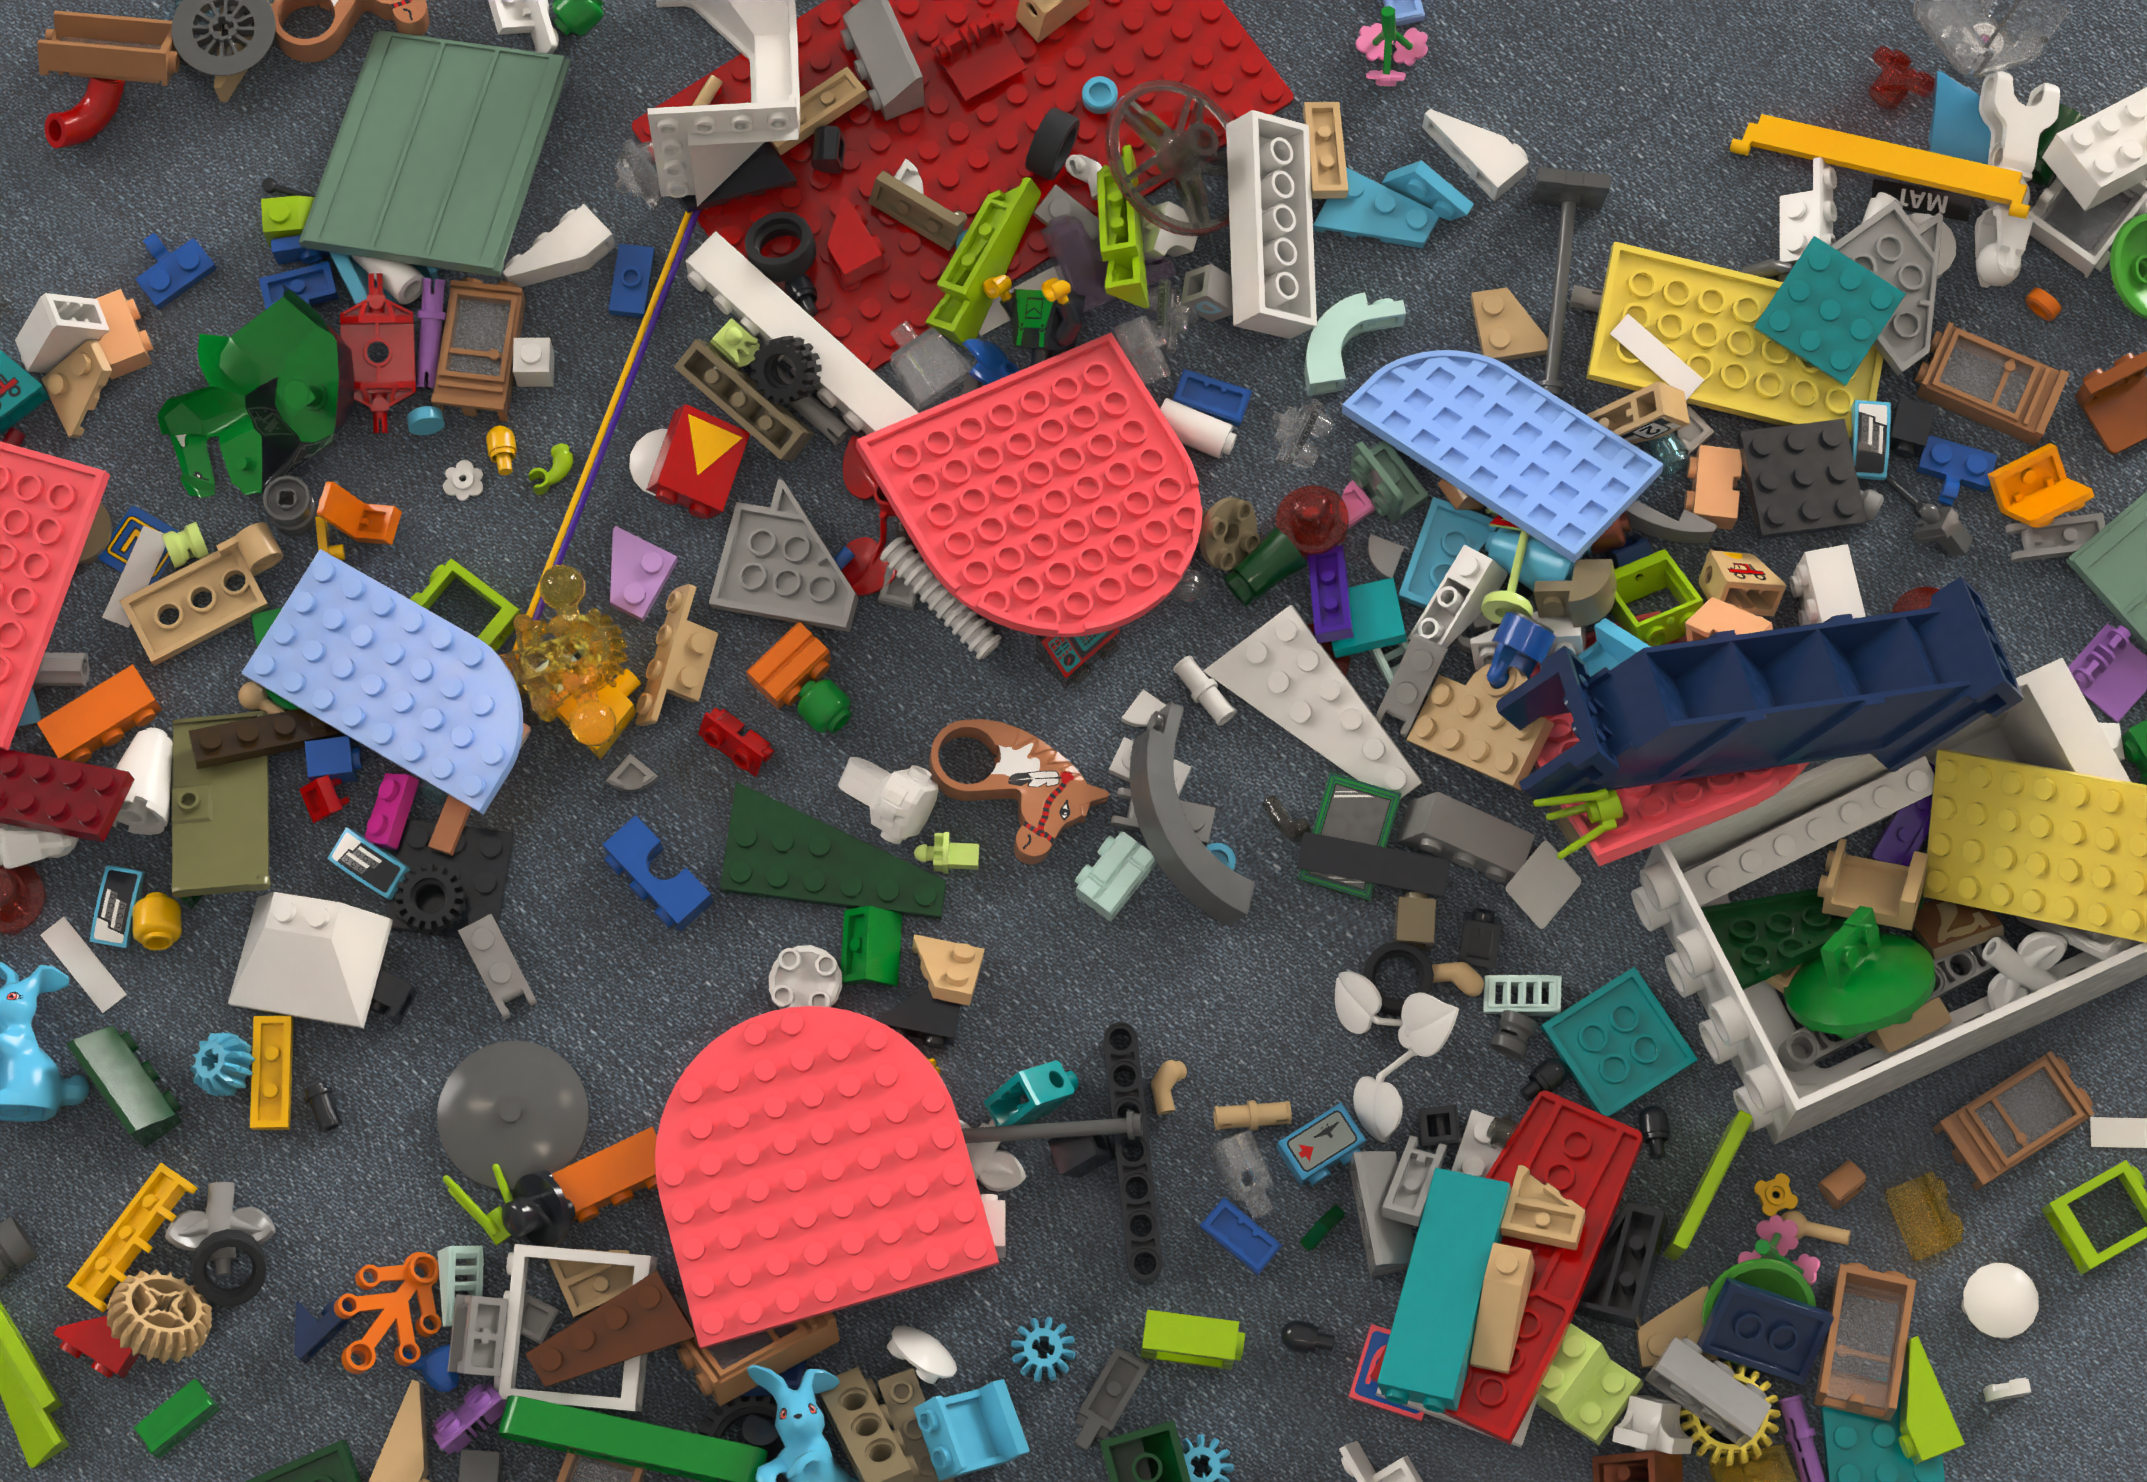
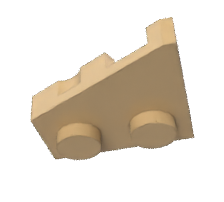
M1507 287L1473 292L1471 294V303L1482 355L1494 358L1500 362L1547 355L1548 338Z
M88 339L41 378L69 438H79L82 436L85 429L80 425L87 410L95 409L100 398V391L106 385L112 373V369L98 340Z
M914 934L912 951L913 953H918L920 957V969L924 978L929 981L928 988L932 997L970 1006L985 949L973 947L969 944H959Z
M1518 1165L1501 1224V1235L1577 1250L1586 1218L1585 1209L1572 1200L1563 1198L1560 1192L1549 1183L1546 1185L1542 1184L1530 1175V1170L1527 1167Z
M580 1249V1250L596 1251L595 1249ZM609 1250V1251H602V1252H613V1253H625V1254H630V1252H629L628 1250ZM548 1259L574 1319L592 1312L633 1285V1266Z
M1708 1286L1701 1287L1642 1325L1640 1330H1635L1640 1369L1652 1368L1674 1337L1679 1340L1685 1337L1697 1344L1703 1331L1702 1308L1709 1291ZM1703 1351L1700 1354L1710 1362L1718 1360V1356Z

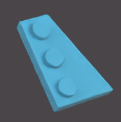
M1346 167L1348 181L1347 198L1327 199L1313 224V231L1317 232L1328 230L1344 233V236L1348 237L1366 236L1378 238L1381 242L1424 248L1440 217L1432 209Z
M1433 497L1400 587L1398 600L1425 609L1464 544L1479 552L1486 543L1490 533L1496 531L1498 527L1489 526L1493 518L1471 510H1456L1451 503Z

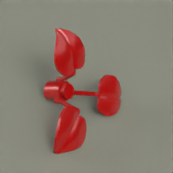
M853 435L848 442L843 459L844 483L848 491L860 500L875 498L880 509V540L877 543L872 538L861 537L850 541L846 547L853 552L855 557L841 571L857 596L874 594L884 587V575L889 563L887 561L882 562L880 557L886 548L887 518L897 515L856 448V441L860 437ZM895 569L889 581L890 584L896 578L897 571Z

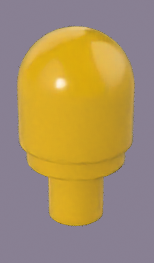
M495 426L489 430L486 436L488 456L492 462L497 463L499 475H509L513 472L511 461L516 458L517 453L515 436L508 427Z

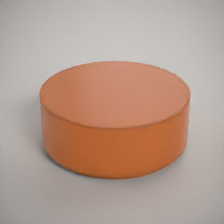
M2034 287L2025 298L2027 306L2044 320L2053 321L2062 311L2058 301L2040 288Z

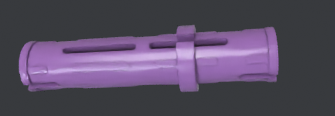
M423 278L422 307L417 313V318L421 319L416 387L426 388L427 374L429 373L428 388L434 389L440 356L442 321L446 319V313L443 312L446 280L435 279L434 294H432L433 280L431 278Z
M1802 1395L1778 1400L1788 1433L1784 1435L1786 1443H1791L1801 1482H1826L1813 1439L1816 1432L1814 1428H1810Z

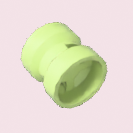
M197 522L186 525L181 532L170 531L162 534L174 568L185 565L187 560L193 557L201 559L209 555Z

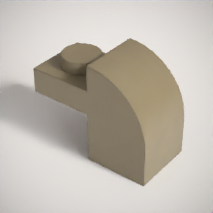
M1612 559L1577 560L1574 566L1572 581H1535L1533 592L1539 618L1571 617L1573 628L1593 624L1605 617L1613 607L1617 589Z

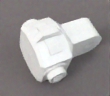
M858 757L849 758L838 783V787L842 791L869 806L871 824L881 829V837L893 844H901L902 840L920 833L930 816L938 794V784L930 780L932 774L922 767L912 765L910 769L895 771L891 774L879 766Z

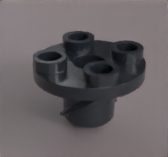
M542 1170L524 1175L517 1181L513 1191V1201L504 1205L501 1217L507 1232L517 1239L525 1235L536 1246L552 1247L560 1244L566 1238L570 1221L575 1218V1207L569 1199H566L552 1174L547 1170Z

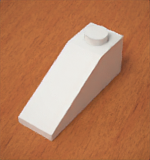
M1432 109L1425 113L1422 128L1493 201H1496L1526 175L1529 164L1528 157L1518 144H1512L1502 135Z

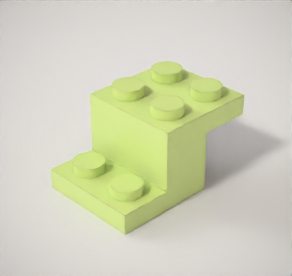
M1570 1323L1563 1343L1535 1399L1538 1406L1599 1446L1628 1407L1629 1396L1637 1395L1644 1384L1640 1378L1612 1361L1601 1342Z

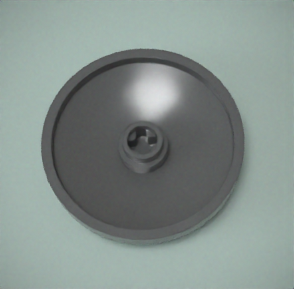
M526 1041L498 1042L483 1047L469 1055L454 1069L446 1081L440 1095L437 1110L440 1140L451 1161L470 1180L500 1191L492 1169L494 1164L500 1166L509 1191L513 1192L517 1181L524 1175L542 1170H547L552 1174L571 1165L583 1148L590 1122L587 1094L575 1070L556 1052L542 1045Z

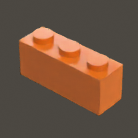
M132 664L38 721L37 725L59 759L85 763L92 757V752L104 745L108 747L118 743L124 737V733L133 727H142L152 722L156 718V713L160 712L162 708Z
M653 1126L552 1173L554 1180L562 1189L566 1199H569L575 1207V1218L570 1222L577 1219L579 1223L587 1222L600 1214L598 1209L612 1203L614 1207L631 1201L635 1197L633 1193L647 1187L648 1190H654L658 1188L655 1169L657 1135Z

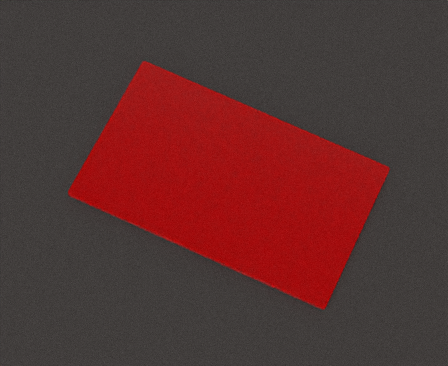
M826 0L797 18L800 97L846 67L851 70L865 87L866 91L871 90L867 79L860 80L853 62L857 60L853 49L847 51L840 35V31L844 29L843 15L860 0ZM888 0L923 76L925 106L885 121L881 110L874 111L868 97L826 125L838 126L846 141L841 174L821 172L811 166L814 134H812L782 155L773 147L797 179L796 186L785 189L781 186L766 190L765 194L753 197L750 194L730 199L729 203L710 207L707 210L703 209L699 214L697 222L708 237L716 231L749 261L745 249V237L749 228L758 219L770 213L781 211L795 213L804 218L811 228L816 244V257L812 266L805 272L811 278L817 290L818 298L815 305L818 313L812 318L874 372L936 332L925 321L946 294L940 290L937 283L956 252V245L948 251L868 203L875 179L882 171L894 177L904 160H909L917 168L921 176L924 190L923 195L954 213L961 211L967 215L964 230L969 229L988 194L997 190L1006 193L1021 185L1022 179L1025 177L1031 178L1041 191V196L1034 211L1053 186L1057 185L1099 219L1098 200L1092 199L1088 183L1072 176L1066 170L1065 164L1053 180H1048L1028 171L1025 166L1029 147L1040 123L1050 109L1058 108L1079 118L1080 121L1079 131L1068 157L1080 154L1100 163L1102 167L1104 165L1109 167L1105 150V131L1111 111L1105 114H1095L1086 109L1082 101V89L1089 79L1102 76L1112 80L1118 91L1117 102L1127 92L1142 85L1160 83L1177 86L1194 93L1207 102L1227 124L1251 110L1274 115L1293 102L1294 95L1223 0H1089L1090 4L1039 43L1016 19L1019 0ZM992 11L993 14L998 13L1004 23L1002 29L1027 69L965 102L930 44ZM741 53L655 108L692 106L711 74L719 78L723 83L709 105L751 103L750 62ZM1148 89L1134 94L1118 109L1110 130V154L1114 164L1122 157V148L1125 145H1131L1137 165L1139 199L1142 200L1226 146V129L1208 108L1194 98L1170 89ZM647 112L632 122V130L655 162ZM846 196L853 207L856 205L861 207L868 221V224L865 225L871 236L876 234L879 237L886 252L882 255V269L847 288L829 261L827 243L840 200ZM1032 215L1005 275L1013 283L1069 247L1070 244ZM787 235L776 237L762 248L760 254L769 258L784 257L792 253L800 245L801 239ZM772 281L776 286H778V287L786 294L785 288H784L785 281H784V282H774V281Z

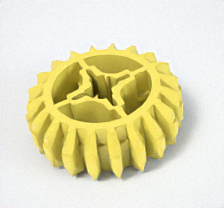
M1725 1361L1724 1364L1732 1369L1731 1362ZM1742 1364L1738 1365L1733 1375V1378L1744 1386L1747 1383H1751L1763 1392L1771 1387L1769 1381L1764 1382L1760 1386L1755 1383L1760 1375L1757 1370L1752 1372L1748 1378L1745 1377L1746 1366ZM1776 1395L1766 1397L1765 1400L1772 1405L1778 1401ZM1681 1408L1680 1418H1687L1688 1422H1684L1680 1426L1683 1432L1691 1431L1692 1435L1690 1438H1693V1443L1698 1441L1701 1444L1696 1450L1698 1457L1703 1456L1708 1449L1712 1451L1709 1457L1710 1463L1716 1464L1720 1454H1723L1725 1466L1730 1467L1734 1462V1454H1736L1740 1464L1743 1465L1748 1462L1747 1450L1755 1458L1762 1455L1757 1443L1764 1447L1771 1446L1772 1440L1765 1432L1775 1434L1778 1432L1779 1427L1768 1422V1419H1777L1781 1416V1413L1776 1409H1770L1755 1436L1742 1447L1736 1444L1721 1443L1710 1437L1709 1434L1715 1431V1429L1706 1423L1701 1425L1699 1418L1685 1408Z

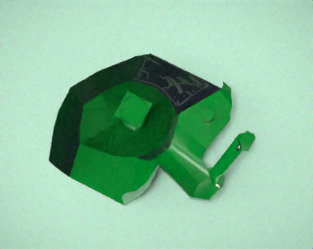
M283 285L284 293L282 298L231 337L199 333L197 349L199 365L209 387L167 399L157 414L161 434L170 435L183 473L180 480L189 496L204 498L215 495V482L206 445L210 437H219V446L231 482L240 488L243 494L246 495L244 497L255 493H264L265 488L272 480L290 475L329 446L343 431L350 417L354 404L352 350L321 315L285 285Z

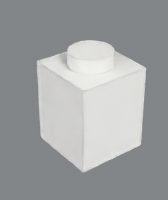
M514 338L513 374L518 387H554V349L550 338Z

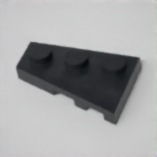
M764 142L698 207L696 195H686L677 198V200L687 213L729 203L730 199L752 194V197L765 194L766 190L781 186L784 189L796 186L797 179L770 143Z

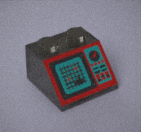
M1115 628L1102 633L1078 637L1037 635L1036 658L1066 689L1073 682L1076 685L1083 682L1092 672L1090 667L1100 658L1106 661L1119 649L1120 630Z

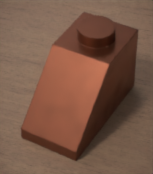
M1652 1450L1592 1457L1593 1482H1683L1682 1454H1669Z

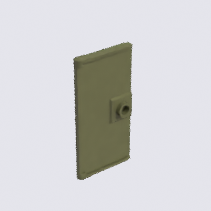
M266 711L173 720V897L243 891L252 892L270 889L269 755L197 769L188 732L190 730L268 715Z

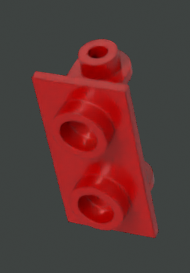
M716 707L710 714L706 712L698 735L709 746L717 748L732 759L737 767L757 777L762 762H767L775 752L770 747L771 743L752 729L743 737L740 736L739 733L744 729L745 724L731 715L726 709L719 710Z

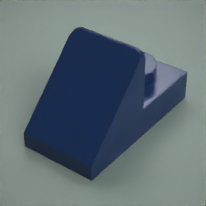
M337 1297L324 1307L321 1312L323 1317L318 1321L297 1300L294 1355L304 1364L308 1363L361 1312H358L350 1319L339 1318L334 1311V1303L338 1299ZM342 1301L343 1309L347 1312H352V1305L348 1301Z

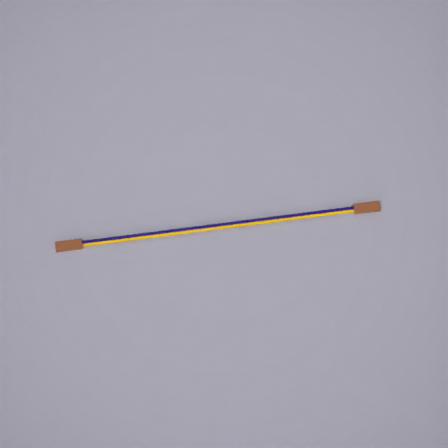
M702 210L691 213L685 211L507 661L506 665L515 681ZM448 795L428 847L431 850L453 856L471 807Z

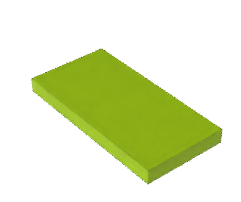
M1740 1109L1728 1124L1663 1253L1667 1258L1673 1261L1678 1260L1688 1249L1753 1120L1752 1115Z

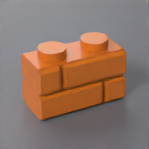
M798 622L746 671L747 678L779 710L785 703L788 706L793 705L799 699V691L811 678L817 681L825 675L830 668V664H828L831 660L830 651L801 622Z

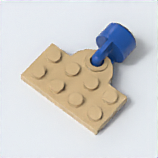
M1513 610L1506 612L1492 639V642L1497 645L1492 663L1483 666L1475 672L1466 685L1438 675L1406 740L1424 750L1521 791L1519 782L1529 776L1554 723L1544 717H1540L1519 731L1498 713L1496 704L1503 696L1527 681L1536 665H1542L1556 638L1554 631L1522 613Z

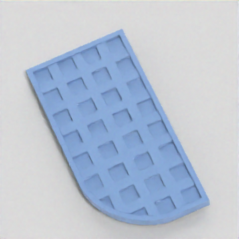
M1436 350L1397 359L1376 371L1342 404V414L1573 563L1654 482L1663 470V463L1511 367L1494 358L1477 353Z
M321 549L314 557L241 673L248 679L483 815L512 770L519 754L523 734L522 702L513 675L500 656L477 637Z

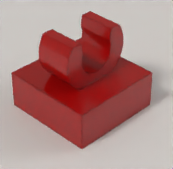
M329 775L315 779L299 789L313 823L337 813L343 809L342 806L350 801L349 797L342 799L337 797L334 788L342 783L341 779L335 778L330 780Z

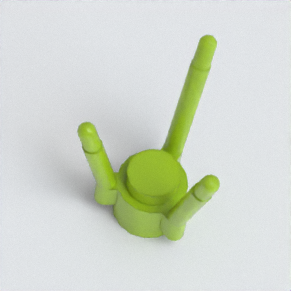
M1604 788L1590 793L1534 800L1533 805L1535 807L1585 802V804L1548 813L1546 819L1551 821L1586 812L1592 824L1596 822L1600 824L1557 854L1558 859H1564L1604 832L1617 828L1615 820L1623 818V809L1615 790L1607 791Z
M494 1164L492 1169L506 1204L513 1201L500 1166ZM448 1175L443 1176V1182L449 1187L448 1192L483 1227L496 1246L511 1236L503 1225L501 1206H498L486 1215Z

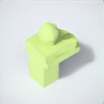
M732 318L710 341L737 368L748 366L755 360L754 354L760 347L758 339L752 337Z
M949 832L935 833L934 846L922 844L914 850V856L917 860L921 862L933 861L934 872L949 874V869L978 870L979 844L950 843Z

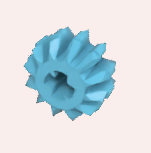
M230 1032L210 1033L208 1041H199V1052L192 1054L196 1062L189 1069L195 1074L193 1083L206 1091L207 1094L216 1097L218 1095L222 1097L224 1095L235 1096L237 1088H246L245 1078L248 1075H253L249 1070L250 1065L255 1061V1058L250 1054L252 1046L239 1038L238 1035Z
M1051 1317L1046 1318L1045 1328H1039L1038 1320L1032 1318L1030 1320L1033 1330L1031 1333L1023 1326H1020L1017 1330L1025 1341L1012 1340L1011 1342L1012 1348L1023 1351L1012 1356V1361L1014 1364L1027 1361L1020 1370L1022 1376L1028 1375L1032 1369H1035L1034 1382L1040 1383L1042 1371H1047L1049 1380L1054 1382L1056 1381L1055 1367L1065 1374L1069 1371L1068 1365L1061 1358L1067 1360L1075 1359L1076 1353L1074 1351L1063 1349L1074 1344L1075 1339L1073 1336L1060 1339L1066 1330L1064 1323L1058 1325L1055 1331L1051 1330ZM1040 1341L1049 1342V1349L1054 1350L1052 1355L1047 1353L1046 1359L1038 1358V1351L1033 1349L1035 1344L1040 1347Z
M1201 1434L1197 1436L1196 1448L1193 1447L1188 1438L1182 1440V1445L1187 1454L1184 1453L1191 1482H1230L1227 1477L1219 1474L1233 1472L1234 1465L1220 1463V1461L1230 1455V1451L1224 1449L1216 1454L1214 1451L1218 1447V1439L1214 1438L1209 1448L1204 1447L1205 1438ZM1200 1459L1206 1460L1208 1462L1207 1469L1211 1473L1208 1476L1202 1473L1201 1478L1193 1474L1195 1467L1191 1465L1194 1460L1197 1463L1200 1462Z

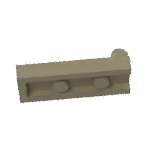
M884 171L875 179L869 204L948 251L956 245L957 238L963 232L967 221V215L964 212L957 211L954 213Z

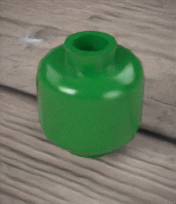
M554 0L552 10L557 16L552 21L567 36L571 32L578 36H585L604 17V11L601 7L605 3L602 0Z
M823 679L817 683L811 680L798 693L800 701L797 706V712L817 733L829 731L831 734H834L852 716L850 711L851 699L830 679Z

